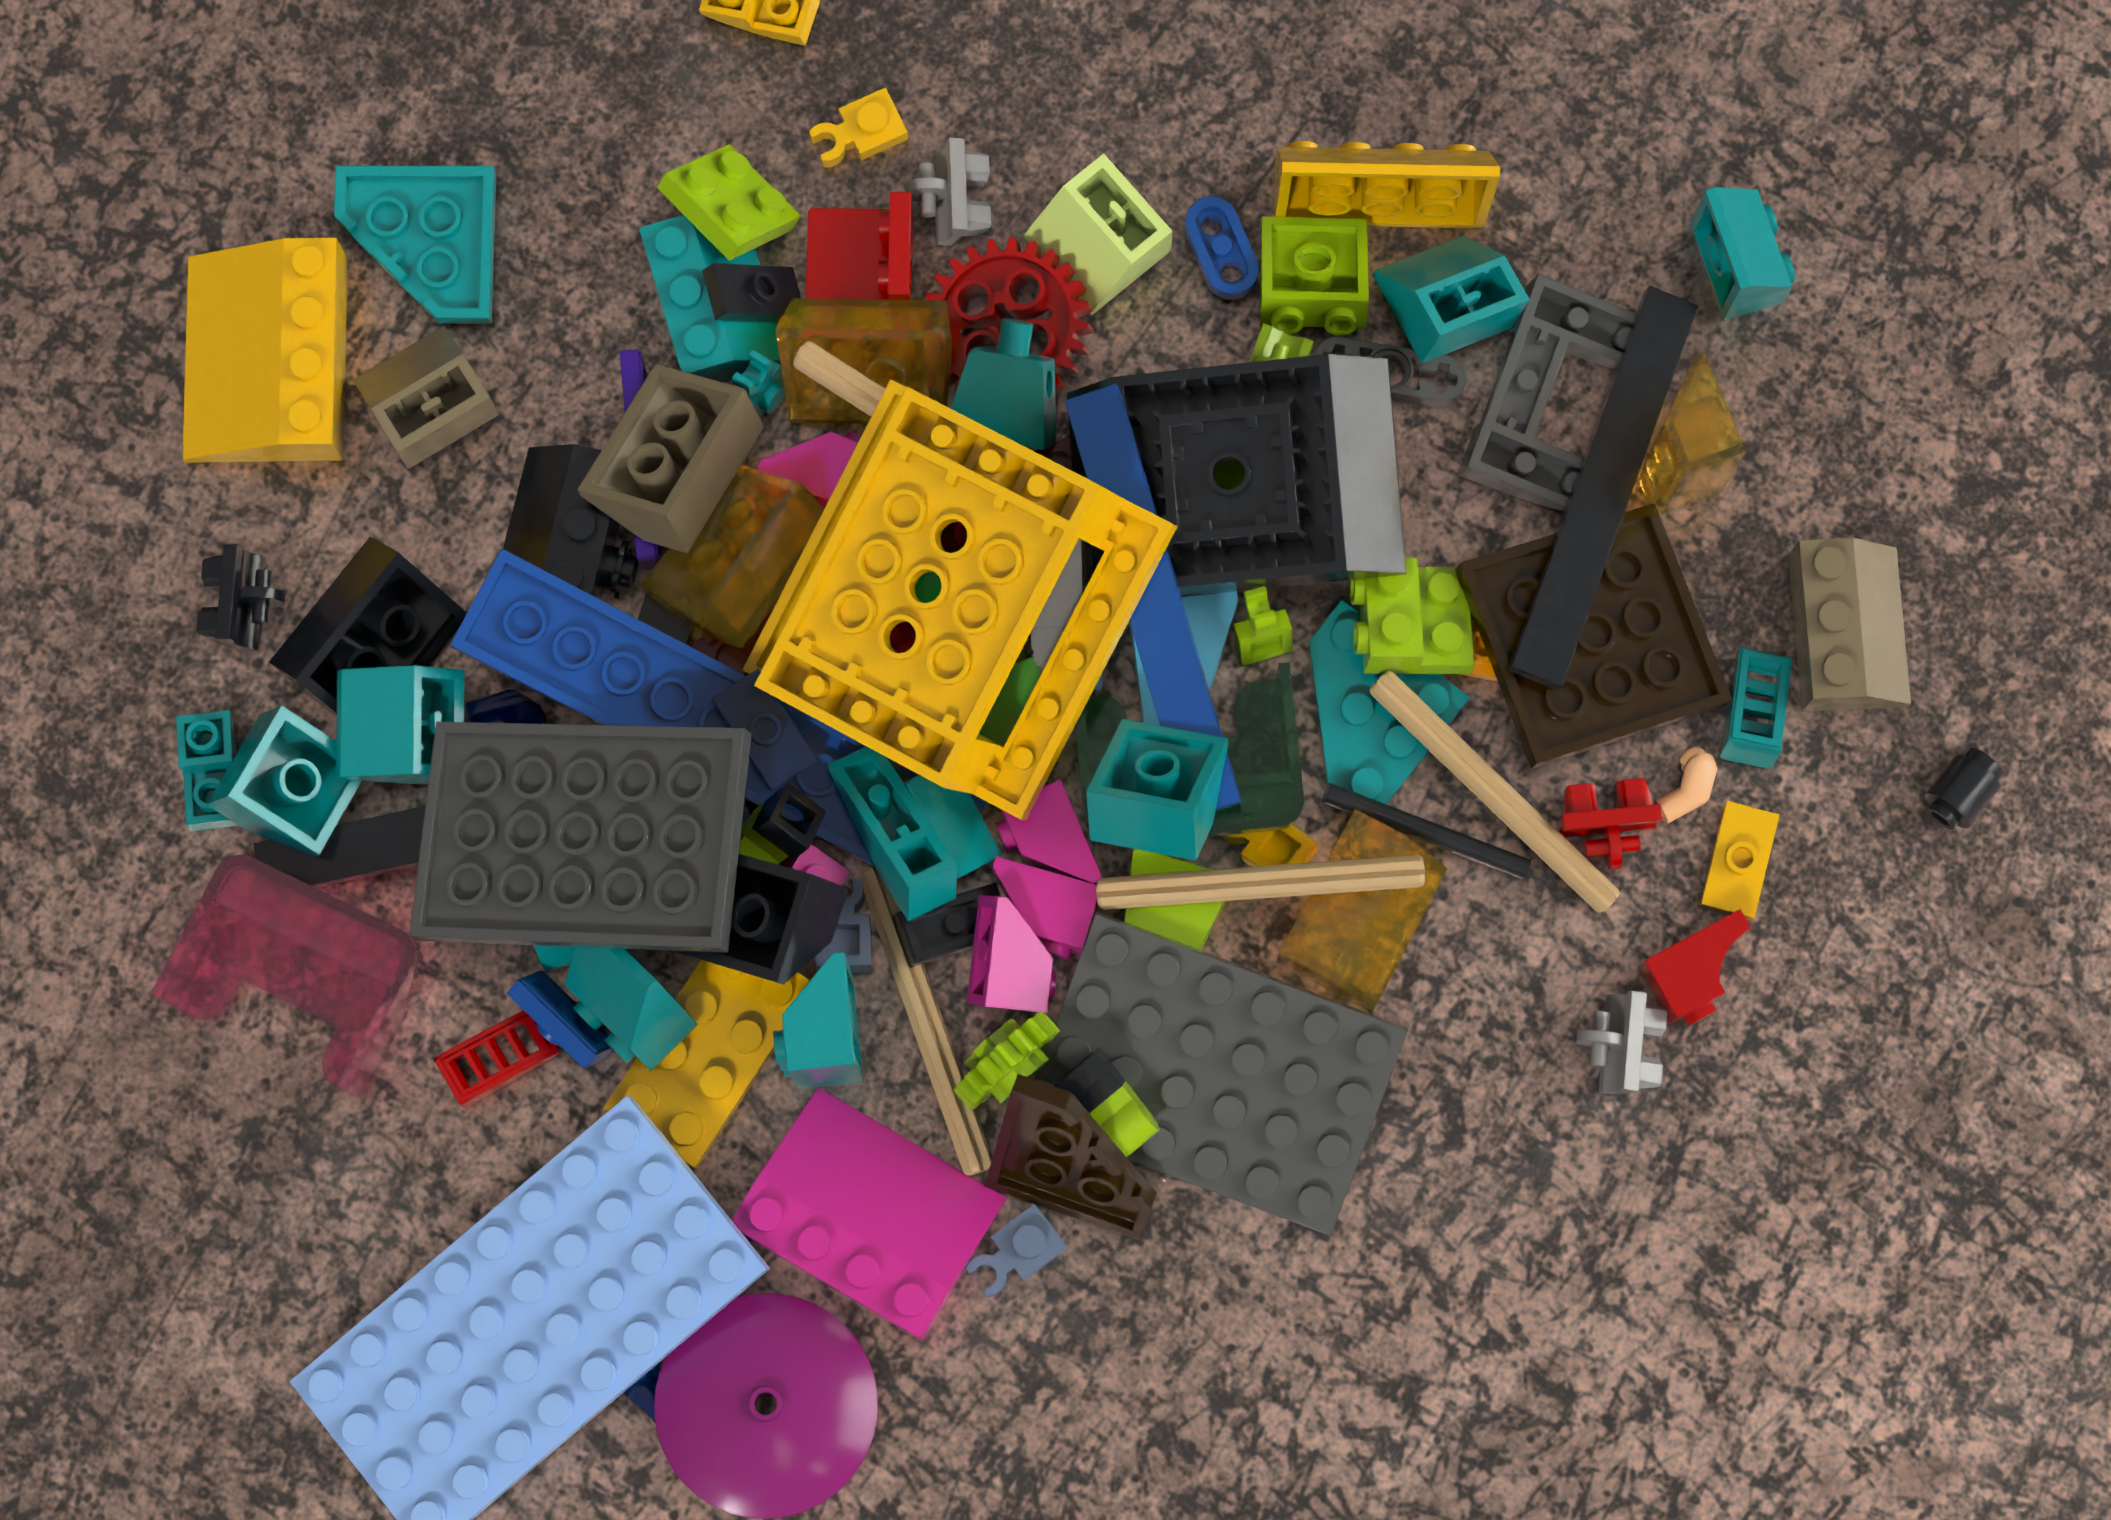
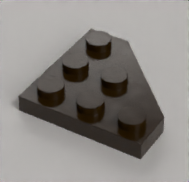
M1020 1074L1017 1075L1010 1094L985 1187L1141 1241L1157 1192L1071 1092L1057 1088L1047 1081L1034 1080Z

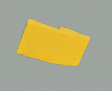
M702 0L699 12L706 17L748 32L806 46L820 0Z

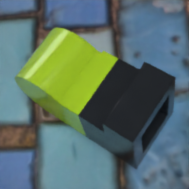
M787 782L753 810L752 815L742 823L739 854L778 865L790 855L797 858L809 849L826 811ZM785 804L796 807L802 813L804 819L794 821L782 816L781 812Z
M1100 1047L1065 1074L1056 1085L1060 1089L1071 1092L1126 1157L1130 1156L1160 1131L1152 1114Z

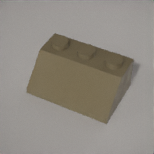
M655 364L577 490L581 497L642 540L688 553L764 426L745 388Z
M1854 537L1799 540L1788 555L1802 712L1909 707L1911 705L1897 548Z

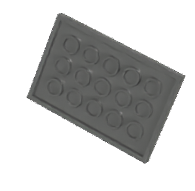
M436 722L409 937L417 941L728 953L752 733L745 728Z
M1097 912L1055 1024L1060 1032L1048 1043L1045 1055L1049 1060L1041 1067L1035 1080L1047 1081L1057 1087V1083L1065 1074L1100 1047L1147 1107L1160 1128L1159 1132L1127 1157L1130 1161L1331 1236L1408 1028Z

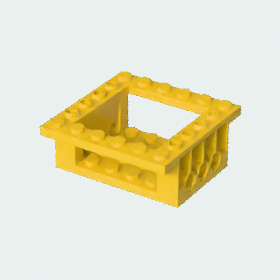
M890 379L742 670L750 674L759 669L761 673L754 684L755 687L946 789L974 794L1014 817L1026 821L1178 526L945 405ZM961 522L967 530L966 543L959 551L948 553L941 544L942 531L950 523ZM1078 539H1081L1103 550L1104 553L1003 747L979 734ZM935 572L941 580V592L932 602L922 603L915 593L916 582L923 574ZM909 622L914 627L916 633L914 645L904 653H897L891 647L890 633L897 624Z

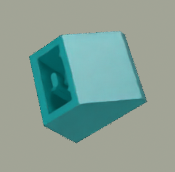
M1461 236L1376 269L1372 274L1422 364L1511 329L1530 301L1505 255L1466 236Z
M415 665L338 670L336 779L428 785L436 722H464L465 670Z

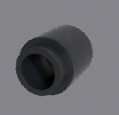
M1973 747L1968 748L1964 755L1957 754L1925 794V799L1930 805L1927 809L1928 814L1947 829L1953 830L1956 826L1969 828L2000 789L1999 780L2004 775L2003 769L1989 755Z

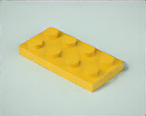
M700 960L675 998L698 1025L652 1071L636 1057L603 1109L608 1112L623 1098L632 1096L684 1162L697 1170L774 1052L773 1031L783 1030L782 1014L810 980L797 972L783 985Z

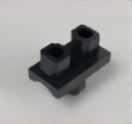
M239 544L223 545V555L205 558L202 561L201 579L204 587L213 591H219L218 607H202L201 611L198 612L196 631L199 635L211 640L221 641L242 651H258L260 625L268 623L269 607L274 608L285 605L286 595L282 590L271 588L272 571L265 569V556L247 552Z

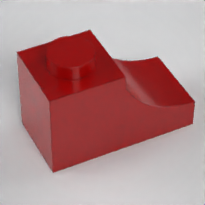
M1741 909L1646 959L1637 968L1658 1006L1667 1009L1669 1025L1684 1018L1687 1025L1691 1026L1717 1011L1713 1002L1725 993L1720 984V970L1725 954L1734 941L1751 929Z

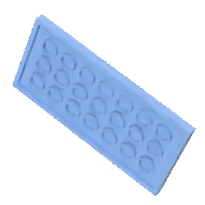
M626 1096L289 1382L396 1520H473L764 1275L770 1267L632 1096Z

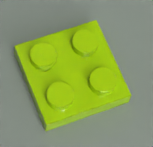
M730 144L666 172L657 186V189L729 261L792 231L801 217L786 201L785 197L778 190L774 189L750 165L749 161Z

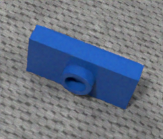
M540 970L518 979L507 992L537 1023L539 1033L552 1044L560 1045L583 1069L606 1059L613 1051L604 1041L609 1035L601 1027L595 1031L572 1008L576 1002L544 971Z

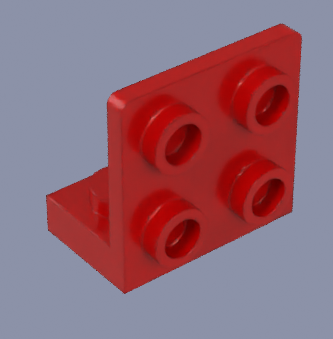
M890 192L889 209H809L805 299L808 312L911 314L914 220L911 192Z

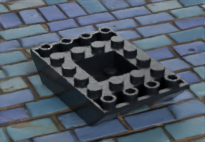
M1336 354L1304 356L1116 376L1066 393L1068 400L1114 384L1119 386L1157 516L1178 526L1167 546L1181 597L1244 591L1262 586L1275 588L1407 575L1388 359ZM1068 415L1072 471L1087 478ZM1226 461H1237L1245 469L1244 480L1238 487L1233 489H1223L1215 482L1217 468ZM1093 546V573L1104 553L1103 550Z

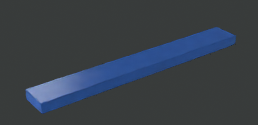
M1114 384L1065 400L1087 479L1157 515L1119 386ZM1166 548L1129 620L1160 726L1223 737L1170 556ZM1228 752L1226 754L1216 811L1242 803Z

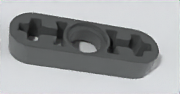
M1339 336L1323 340L1314 352V355L1340 352L1348 356L1361 357V355L1396 361L1401 365L1404 377L1399 383L1390 385L1391 397L1394 401L1433 408H1446L1459 400L1466 383V374L1463 366L1455 358L1447 355L1422 364L1414 349ZM1413 364L1421 366L1419 377L1435 378L1437 370H1443L1447 372V380L1455 383V385H1447L1444 393L1435 392V384L1422 379H1418L1417 390L1408 388L1413 376Z

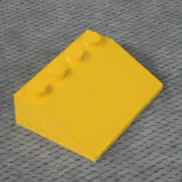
M1294 141L1287 144V147H1277L1274 217L1367 219V226L1484 229L1499 182L1500 166L1490 151H1476V147L1468 144L1450 145L1445 150H1424L1422 145L1416 143H1400L1394 145L1392 149H1371L1369 144L1363 142H1347L1341 144L1339 148H1318V144L1311 141Z
M282 238L188 256L182 459L185 463L344 460L348 257L337 238Z

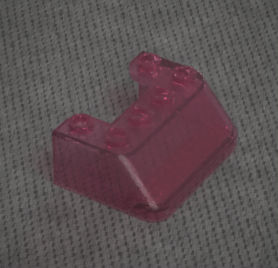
M236 855L225 859L216 868L150 995L193 1018L212 1020L227 1011L239 987L245 981L337 1026L322 1057V1069L325 1077L335 1087L363 1100L401 1027L418 963V949L413 939L403 930L250 856Z

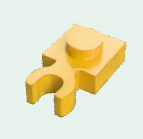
M886 87L838 108L839 116L843 123L838 125L820 123L809 131L812 144L818 143L823 139H830L835 142L832 150L820 155L822 165L825 168L838 165L845 158L846 152L853 148L856 149L862 161L908 140V132Z
M1243 799L1242 803L1235 805L1236 811L1246 818L1243 826L1233 828L1222 820L1217 824L1218 831L1225 841L1236 845L1244 843L1247 845L1241 852L1242 861L1251 867L1308 863L1318 851L1316 841L1275 812L1263 824L1258 820L1253 805Z

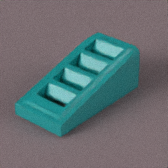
M1739 647L1730 690L1732 701L1727 707L1722 735L1721 759L1766 769L1773 767L1782 750L1792 665L1791 657ZM1748 672L1774 676L1776 681L1775 683L1747 678ZM1745 693L1772 698V703L1746 698ZM1748 715L1767 719L1768 724L1742 719V716Z

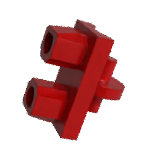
M1645 778L1617 781L1614 784L1617 805L1615 809L1598 810L1595 784L1586 783L1567 786L1563 796V814L1556 823L1557 831L1565 838L1603 835V839L1584 840L1585 855H1605L1608 869H1620L1622 866V853L1640 851L1641 849L1639 835L1620 837V833L1655 830L1657 822L1663 820L1661 804L1652 805L1651 795Z

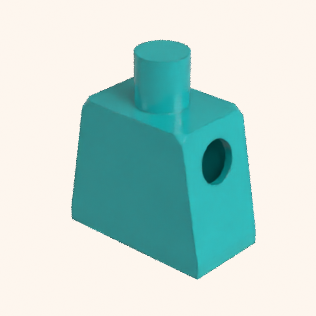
M1002 319L997 348L978 346L970 350L951 409L1025 447L1044 450L1055 445L1056 439L1054 358L1029 354L1033 323L1014 319Z

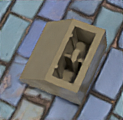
M445 326L353 379V382L407 469L412 468L499 415L486 389Z

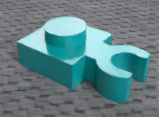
M753 349L749 354L751 360L743 374L736 372L732 377V383L737 387L745 388L761 419L765 412L771 414L781 404L787 389L785 385L787 380L781 365Z

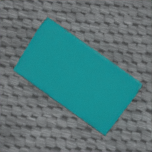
M921 775L904 783L956 862L957 879L989 863L996 856H1002L969 793L943 788Z

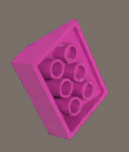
M818 1087L756 1178L732 1221L746 1238L924 1342L1007 1197L985 1187L983 1183L971 1176H966L961 1170Z

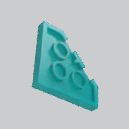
M336 166L334 217L337 223L439 324H492L497 174L494 166Z
M1341 600L1308 643L1319 733L1325 763L1326 785L1328 786L1329 783H1332L1381 803L1388 804L1429 750L1370 694L1371 686L1383 674H1364L1363 654H1355L1353 649V628L1355 622H1360V613ZM1395 674L1448 726L1470 699L1467 694L1440 674ZM1362 819L1364 822H1366V823H1367L1368 825H1370V826L1373 824V822H1370V821H1368V820Z

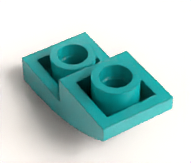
M231 711L176 716L178 767L182 771L184 778L186 826L190 831L239 826L207 805L238 752Z

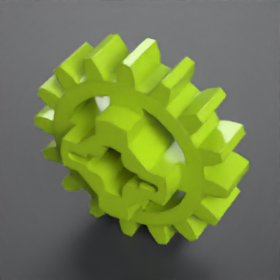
M1043 1011L1028 1019L1021 1027L1011 1018L972 1051V1055L964 1062L971 1071L964 1076V1079L955 1086L956 1088L953 1091L970 1111L984 1103L992 1095L1000 1103H1003L1010 1097L1018 1074L1032 1079L1049 1060L1042 1051L1060 1030Z

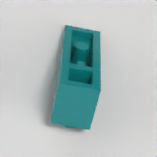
M866 746L829 763L828 770L876 870L908 921L913 920L956 899L957 864L888 758Z

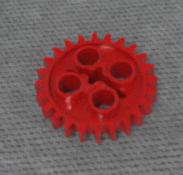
M1015 237L1009 238L1005 251H1001L993 238L988 239L987 254L982 256L973 246H968L970 262L965 265L952 257L949 261L955 274L951 278L941 274H936L935 276L937 282L944 288L942 293H926L925 298L936 307L935 312L925 313L920 317L926 325L934 328L933 331L921 336V341L926 346L938 347L927 357L928 362L934 367L945 365L938 377L945 384L957 380L954 387V392L956 393L970 350L986 344H995L997 347L1000 333L997 327L1001 326V320L1005 319L1004 316L1011 314L1015 320L1033 323L1032 336L1037 333L1048 335L1046 348L1036 355L1054 358L1055 388L1062 391L1064 385L1059 377L1061 371L1065 370L1073 374L1079 372L1076 365L1070 360L1072 355H1088L1089 352L1085 345L1078 341V336L1093 333V328L1089 323L1079 320L1080 317L1093 311L1088 301L1076 300L1083 295L1086 287L1081 281L1068 283L1073 277L1075 270L1069 263L1056 268L1060 257L1052 249L1040 258L1041 247L1036 241L1031 240L1024 252H1021L1020 244ZM1029 282L1039 283V293L1032 302L1027 304L1017 303V294L1023 285ZM978 293L987 294L988 303L985 309L976 315H968L966 313L968 300ZM1046 311L1052 312L1050 319L1042 321L1033 319L1043 315ZM966 328L980 329L970 333L967 337L962 336V331Z

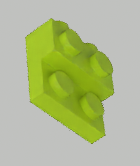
M1262 216L1260 326L1264 323L1286 334L1297 333L1302 327H1325L1327 332L1337 336L1348 335L1356 328H1366L1369 305L1367 219Z
M1405 557L1407 575L1350 580L1351 604L1359 605L1360 622H1355L1353 628V649L1355 654H1363L1364 674H1384L1388 671L1394 674L1472 673L1475 665L1471 612L1457 577L1456 567H1418V559L1416 557Z

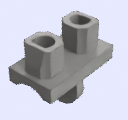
M949 137L946 140L947 148L936 151L933 154V163L919 164V178L908 181L904 186L905 192H911L912 201L920 202L921 216L925 218L935 217L936 245L951 246L961 236L983 235L991 227V206L989 202L967 200L966 186L982 188L988 182L990 174L989 155L965 150V140L963 138Z
M1627 991V994L1607 995L1605 1011H1594L1593 1030L1577 1031L1576 1043L1591 1047L1590 1066L1600 1067L1598 1093L1615 1095L1637 1092L1639 1089L1655 1088L1661 1085L1663 1070L1661 1060L1641 1055L1643 1037L1659 1038L1663 1036L1666 1030L1667 1009L1647 1002V993Z

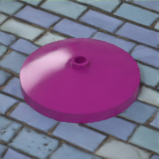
M774 1293L751 1294L735 1298L667 1355L658 1376L654 1400L655 1424L658 1438L667 1461L681 1481L708 1504L733 1515L754 1519H778L800 1514L822 1504L841 1490L854 1476L869 1450L874 1436L878 1410L877 1389L870 1362L851 1331L834 1315L812 1302L794 1296ZM766 1393L768 1396H774L777 1401L776 1409L769 1415H762L755 1409L756 1399L761 1394Z

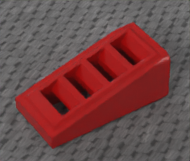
M522 1010L434 1058V1061L458 1103L467 1109L560 1054V1051L555 1044L546 1040L539 1033L537 1023ZM524 1025L539 1049L529 1055L516 1032L517 1029ZM504 1037L507 1038L519 1061L512 1065L508 1063L497 1044V1041ZM485 1048L499 1069V1072L491 1076L477 1054ZM465 1060L468 1061L479 1080L478 1083L472 1086L468 1084L458 1064Z

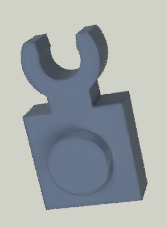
M860 878L853 879V893L845 899L832 942L816 955V972L819 971L833 953L844 952L852 973H871L870 914H855L861 909L865 899L863 884Z
M1034 1203L991 1236L992 1241L999 1249L998 1252L994 1255L982 1254L974 1257L968 1263L966 1270L971 1275L980 1267L988 1266L996 1272L995 1282L983 1291L985 1296L990 1298L1003 1290L1007 1282V1275L1013 1270L1025 1282L1066 1251L1068 1247Z

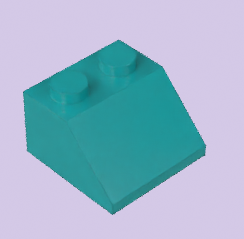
M1714 187L1705 190L1689 225L1723 321L1784 303L1792 288L1791 283L1795 282V272L1789 255L1786 252L1780 253L1774 237L1778 232V226L1772 207L1769 204L1763 205L1758 189Z
M281 705L259 715L207 805L251 834L313 856H318L362 780L336 779V741Z
M1122 719L1086 790L1090 840L1196 861L1214 822L1228 749V738Z
M575 947L565 981V986L580 1000L572 1008L595 1031L604 1024L612 1032L604 1041L627 1064L636 1056L652 1071L698 1024L625 949Z

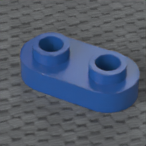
M1208 196L1197 200L1191 205L1186 214L1185 233L1209 289L1216 296L1226 300L1241 299L1254 289L1257 283L1259 266L1234 207L1223 198ZM1210 221L1215 222L1220 226L1221 230L1215 235H1209L1202 230V225ZM1234 268L1240 272L1241 277L1237 281L1230 282L1223 278L1222 272L1225 269Z

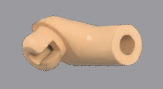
M1691 747L1684 751L1680 757L1679 762L1683 771L1681 786L1654 800V805L1661 804L1662 819L1666 824L1704 805L1710 798L1717 766L1713 756L1706 753L1700 747Z

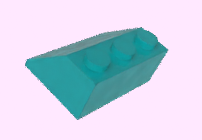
M684 215L639 227L681 371L723 383L732 380L736 372L739 374L744 373L750 363L751 358L749 354L753 349L766 355L781 366L790 363L778 322L715 320L702 270L713 263L760 265L756 249L729 261Z
M833 953L782 1014L783 1030L773 1031L776 1064L780 1065V1070L784 1072V1077L792 1078L798 1090L864 1083L853 973L845 953Z

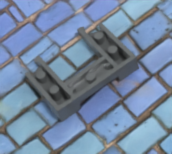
M1538 273L1527 284L1525 292L1530 301L1510 330L1513 334L1481 422L1474 428L1457 475L1514 497L1565 512L1584 458L1535 438L1565 353L1616 370L1636 314Z

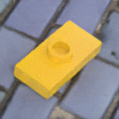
M1731 801L1724 803L1699 907L1727 915L1741 909L1746 920L1752 921L1755 918L1779 814Z

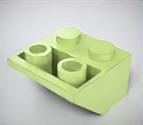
M1103 153L1058 191L1025 232L1023 240L1027 244L1031 240L1037 242L1041 247L1040 258L1049 250H1054L1060 257L1056 268L1066 263L1070 264L1075 273L1068 283L1081 281L1086 287L1083 295L1076 300L1088 301L1093 310L1089 315L1092 316L1171 252L1173 231Z

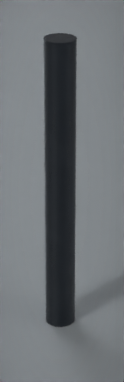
M1332 783L1328 784L1324 792L1322 803L1522 880L1526 878L1529 872L1531 860Z

